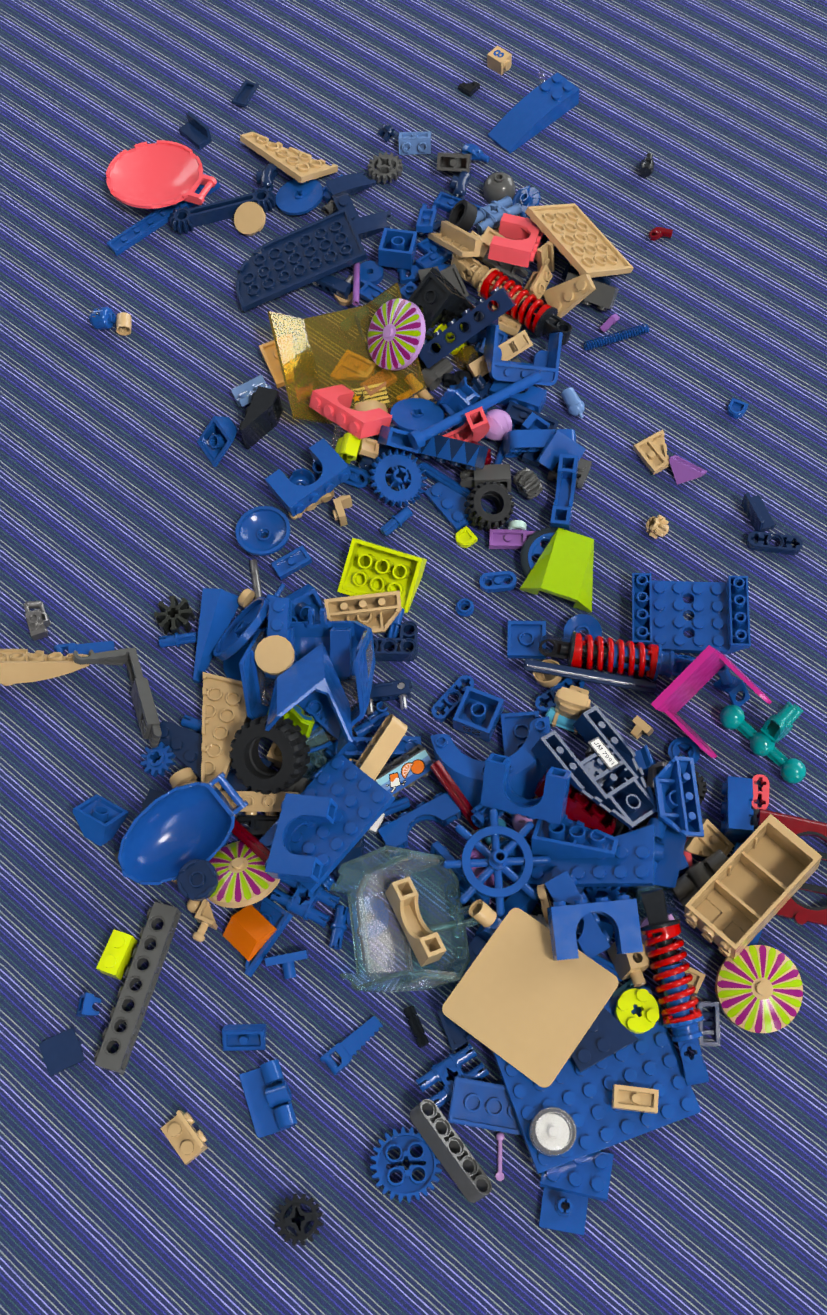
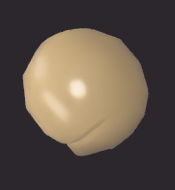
M552 659L542 661L560 665L557 661H554ZM533 672L537 683L545 688L556 686L562 679L559 676Z

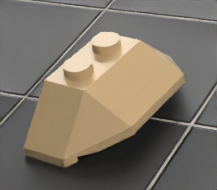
M400 591L324 599L327 619L329 621H358L372 628V634L386 632L402 610Z

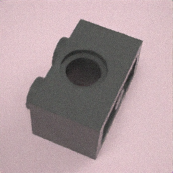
M439 152L437 155V170L470 172L472 154Z

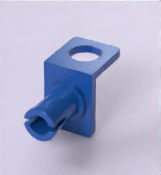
M725 664L717 672L720 679L713 685L715 688L727 693L733 705L740 707L750 699V695L744 681L732 676L728 666ZM739 691H742V692H743V697H742V699L739 700V701H736V695H737V693H738Z

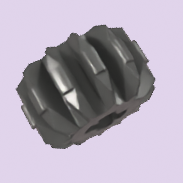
M529 468L518 471L513 477V483L516 485V488L529 500L537 497L543 491L540 479Z

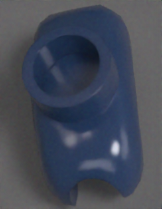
M270 163L265 166L263 171L258 170L256 175L257 184H261L262 188L264 186L267 189L271 188L273 191V181L278 174V171L275 170L277 166Z
M462 171L459 173V176L453 175L449 188L454 190L453 196L464 199L466 185L471 178L470 172Z

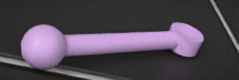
M502 1132L496 1134V1139L498 1140V1172L495 1177L498 1181L504 1179V1174L502 1173V1140H504L505 1136Z

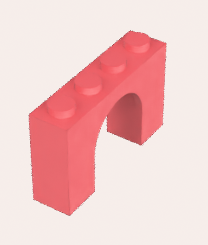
M504 213L499 227V234L503 237L493 236L488 259L528 268L530 262L534 261L544 233L529 218Z
M342 384L312 391L309 407L359 439L380 434L382 425L390 427L392 415L381 408L368 411L350 409L354 392Z

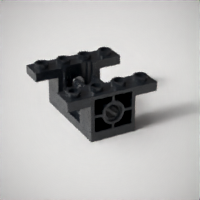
M433 267L408 299V301L416 304L421 310L425 320L426 331L429 328H434L441 319L443 309L455 313L459 318H462L461 313L468 308L470 310L475 308ZM425 333V340L429 342L433 339V336ZM438 343L432 344L433 351L439 352L441 349Z

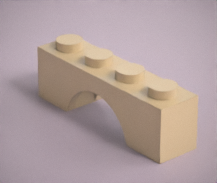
M410 876L392 882L385 894L420 966L423 967L439 961L447 950L438 932L431 931L424 923L418 906L419 894Z

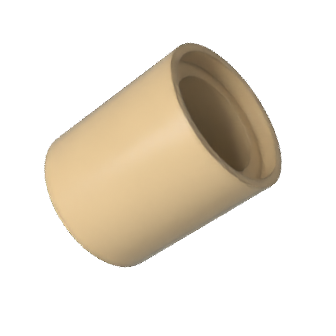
M125 312L118 313L116 316V332L123 336L131 334V315Z
M481 899L474 901L468 911L469 915L483 927L491 926L497 917V913Z

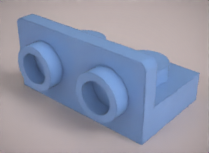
M431 131L399 132L400 155L431 154Z
M262 375L231 389L238 406L243 407L251 403L252 394L256 392L258 386L272 389L270 385L266 384Z

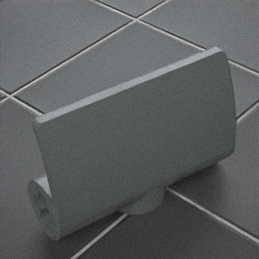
M719 849L703 861L692 865L686 870L685 874L677 879L676 887L670 888L684 908L691 898L728 860L722 850Z

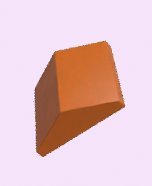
M249 905L231 917L223 936L250 962L277 929L253 905Z

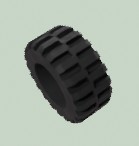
M268 715L245 723L241 726L240 730H237L234 735L236 739H233L230 746L233 748L230 751V758H233L231 763L232 769H236L237 773L235 775L238 779L241 778L243 780L242 784L246 787L251 786V790L256 793L259 791L265 795L280 793L299 782L303 778L302 775L308 770L306 765L310 763V756L307 754L310 752V745H306L305 742L308 739L305 734H301L300 731L302 729L299 725L294 726L293 720L289 718L284 720V716L275 723L270 731L265 730ZM262 737L271 739L279 747L282 754L280 771L268 768L260 759L258 745Z

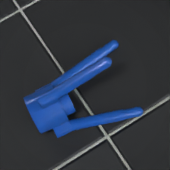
M329 740L325 744L310 748V752L307 754L326 748L324 754L328 759L325 764L310 776V780L317 778L321 774L322 769L336 755L338 741L332 743Z

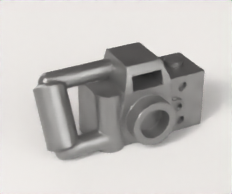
M26 601L23 606L32 639L36 641L47 637V627L51 623L43 602ZM32 608H40V609H36V610H33V611H30V610H29V609H32Z

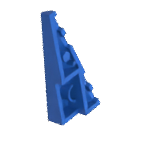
M203 588L193 674L194 683L202 682L203 672L210 666L215 646L228 628L232 618L234 619L236 610L239 607V596L223 589Z

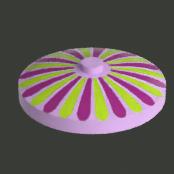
M397 298L384 303L373 316L368 330V349L373 361L381 368L391 371L402 370L412 364L418 357L423 347L426 333L424 316L419 307L411 301Z

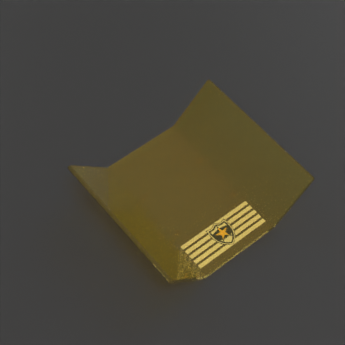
M398 283L389 287L364 306L306 319L268 311L294 419L325 424L334 423L309 407L312 391L340 384L344 385L354 392L350 409L355 410L354 406L367 400H376L385 404L387 409L392 408L395 403L411 398L426 388L418 357L408 367L398 371H391L378 366L369 353L367 337L371 320L384 303L392 299H402Z

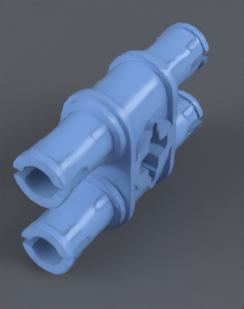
M506 196L501 200L491 201L490 204L480 207L473 225L476 224L477 231L482 234L488 226L492 229L498 228L504 213L516 216L522 213L523 210L519 203L513 205L511 197Z

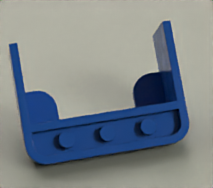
M499 325L487 326L484 357L489 375L493 380L517 382L537 371L540 373L542 381L535 385L552 386L557 382L563 333H549L548 350L536 352L533 364L501 360L502 351L497 346Z

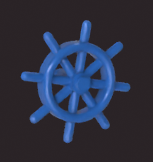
M493 808L489 811L490 826L477 831L473 835L462 825H456V832L467 843L461 860H445L443 867L446 869L462 868L463 875L470 885L460 897L462 904L467 903L477 892L485 897L495 898L497 916L503 917L505 915L504 898L522 890L532 900L536 901L539 899L538 893L527 882L531 876L533 865L549 864L551 858L549 856L532 855L530 846L524 838L533 829V822L528 821L519 832H516L508 827L499 826L498 811ZM499 836L511 840L503 850L500 849ZM491 837L492 852L480 841ZM517 846L523 856L508 857ZM473 848L477 849L485 858L470 859ZM524 865L521 876L519 877L508 866ZM473 867H487L478 878L475 877L471 869ZM493 873L495 888L484 885L485 881ZM502 873L514 884L503 888Z

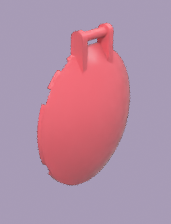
M157 140L156 143L147 144L146 141L135 144V148L128 151L126 149L114 157L106 171V183L110 193L126 205L143 209L163 208L179 203L182 200L202 205L205 201V196L217 184V180L214 177L203 174L201 160L193 153L192 149L180 143ZM200 184L204 185L199 194L194 193Z

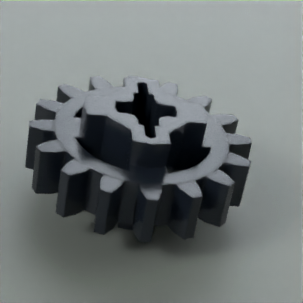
M293 1194L292 1201L286 1197V1205L279 1204L278 1206L282 1210L281 1213L275 1214L277 1218H280V1222L275 1223L276 1227H281L278 1235L282 1236L285 1234L284 1242L286 1243L292 1239L293 1246H296L298 1241H300L302 1246H305L306 1239L313 1242L314 1238L312 1235L321 1234L317 1229L318 1226H324V1223L319 1221V1218L323 1217L324 1213L317 1211L321 1205H313L315 1200L313 1197L307 1201L306 1194H302L301 1199L298 1198L297 1194ZM301 1204L309 1206L312 1212L306 1213L303 1211ZM292 1207L290 1216L285 1218L287 1211ZM298 1214L305 1217V1220L301 1221V1226L294 1222V1219L298 1218ZM314 1222L311 1230L307 1233L306 1228L309 1223ZM287 1227L296 1229L297 1236L292 1235L287 1230Z

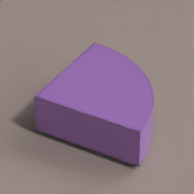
M617 314L611 315L600 329L606 332L620 317Z

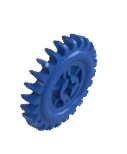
M389 449L387 456L385 452H382L381 458L377 456L376 462L371 464L374 469L369 470L370 474L373 475L369 477V480L374 482L370 486L376 488L373 493H379L378 499L384 498L385 504L390 501L392 507L395 503L399 508L402 506V503L404 506H408L409 503H415L414 499L419 500L421 498L418 494L425 492L421 488L427 486L426 483H422L427 477L421 475L426 470H419L423 463L416 464L418 457L411 460L412 453H409L406 457L405 450L399 454L398 449H395L392 454ZM390 468L391 474H386V471ZM385 477L389 478L390 486H388ZM404 483H408V484H409V486L407 487V489H405Z

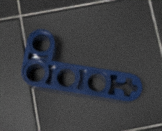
M413 621L404 622L400 628V638H373L375 661L410 662L415 660L418 655L417 625ZM407 631H413L412 634H406ZM387 648H393V649H394V650H392V651H390V652L385 651ZM407 648H412V649H413V650L410 651V652L404 651V650L407 649Z

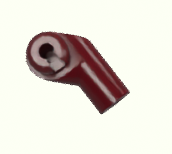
M656 227L649 232L648 236L650 240H657L661 237L671 238L673 230Z

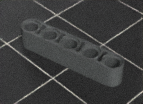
M430 1099L422 1100L410 1111L411 1122L464 1197L471 1203L478 1202L492 1191L490 1179L437 1105Z

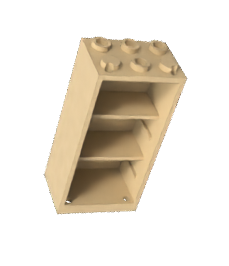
M770 814L685 905V921L692 928L695 929L697 927L702 931L701 935L709 943L714 942L719 946L718 950L727 958L730 956L734 960L818 869L822 856Z

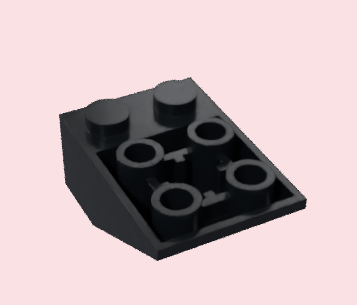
M258 386L256 392L252 394L250 407L246 408L244 421H241L239 425L242 441L247 450L278 425L283 412L278 390Z

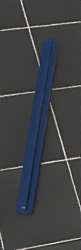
M525 659L523 665L526 671L654 694L657 689L656 682Z

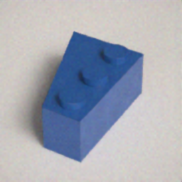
M728 776L725 783L721 785V795H724V802H721L720 814H724L723 821H720L719 831L729 841L744 843L754 832V825H751V817L754 815V811L751 809L753 779Z

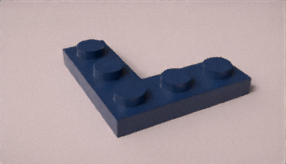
M510 401L505 411L510 415L512 423L522 426L532 412L550 424L549 429H557L559 421ZM525 452L522 461L538 467L540 463L536 460L541 452Z

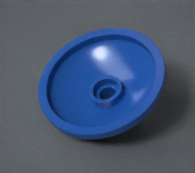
M259 506L248 510L240 517L235 529L236 539L240 547L246 552L257 556H266L279 551L287 543L291 532L290 523L286 515L279 509L271 506Z

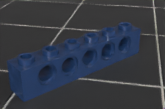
M496 287L490 292L491 296L485 300L483 297L475 303L477 307L473 310H470V308L461 313L462 318L458 321L454 318L446 324L447 329L443 332L439 329L432 335L433 339L429 342L424 340L419 357L428 369L516 305L504 287L501 289ZM494 300L498 303L497 310L489 308L490 301ZM476 311L483 313L484 318L482 321L475 319L474 314ZM461 322L469 324L468 331L461 330ZM448 332L454 334L455 340L453 342L446 339ZM433 343L440 345L441 349L439 352L433 351Z

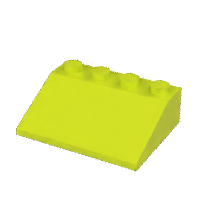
M352 538L337 592L357 596L400 591L401 607L405 610V613H408L421 581L427 559Z

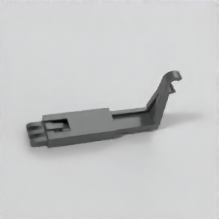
M136 648L94 653L91 649L86 657L78 656V651L74 650L72 658L76 664L126 665L132 686L130 694L142 738L149 739L150 746L157 748L162 735L160 721L148 679L143 677Z

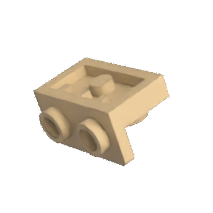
M179 1110L176 1112L177 1115L160 1129L184 1164L188 1165L208 1148L205 1144L207 1138L200 1129L196 1131L192 1124L195 1121L188 1112L184 1114V1112Z

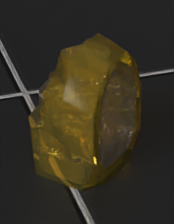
M468 345L461 348L456 356L457 367L462 371L469 370L466 365L478 359V352Z

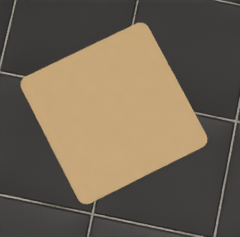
M513 908L508 912L442 1006V1011L446 1017L538 1086L546 1088L553 1083L617 989L618 979L614 974L579 950V958L553 961L550 929L520 908Z

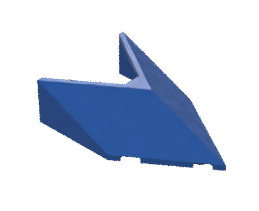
M322 642L275 679L265 730L270 731L282 716L312 692L316 691L325 694L330 701L329 707L333 708L336 719L341 727L336 755L340 756L353 743L350 703Z

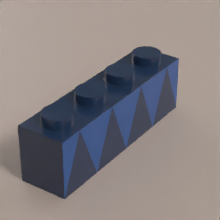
M436 435L425 441L426 445L419 448L418 451L421 458L430 460L432 456L435 457L437 462L445 463L448 460L450 465L460 467L461 464H465L466 469L476 471V467L484 468L488 447Z

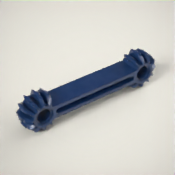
M258 186V189H252L250 194L190 209L187 206L184 208L179 206V209H173V213H170V226H172L175 232H179L180 235L183 232L187 234L188 231H193L194 227L234 218L237 208L245 202L257 203L266 214L267 211L272 212V209L276 207V196L271 188L267 189L265 186L260 188Z

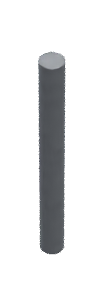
M253 559L250 560L255 599L262 597L257 560ZM265 620L260 628L266 627Z

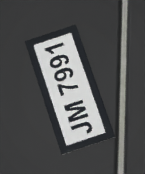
M599 737L588 742L610 770L620 765V762Z

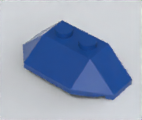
M675 756L653 778L658 818L684 837H704L694 759L692 757Z

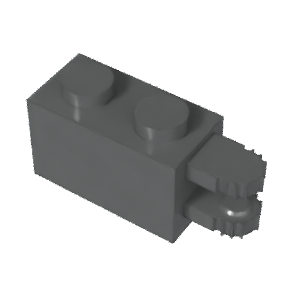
M510 464L484 465L483 469L477 467L476 471L464 469L459 474L461 487L475 488L478 484H483L485 481H489L490 484L495 481L497 485L501 483L504 485V489L508 488L509 492H511Z

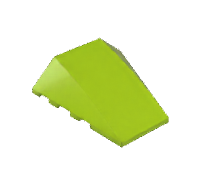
M558 528L519 590L538 595L539 591L575 602L574 608L592 613L594 539Z

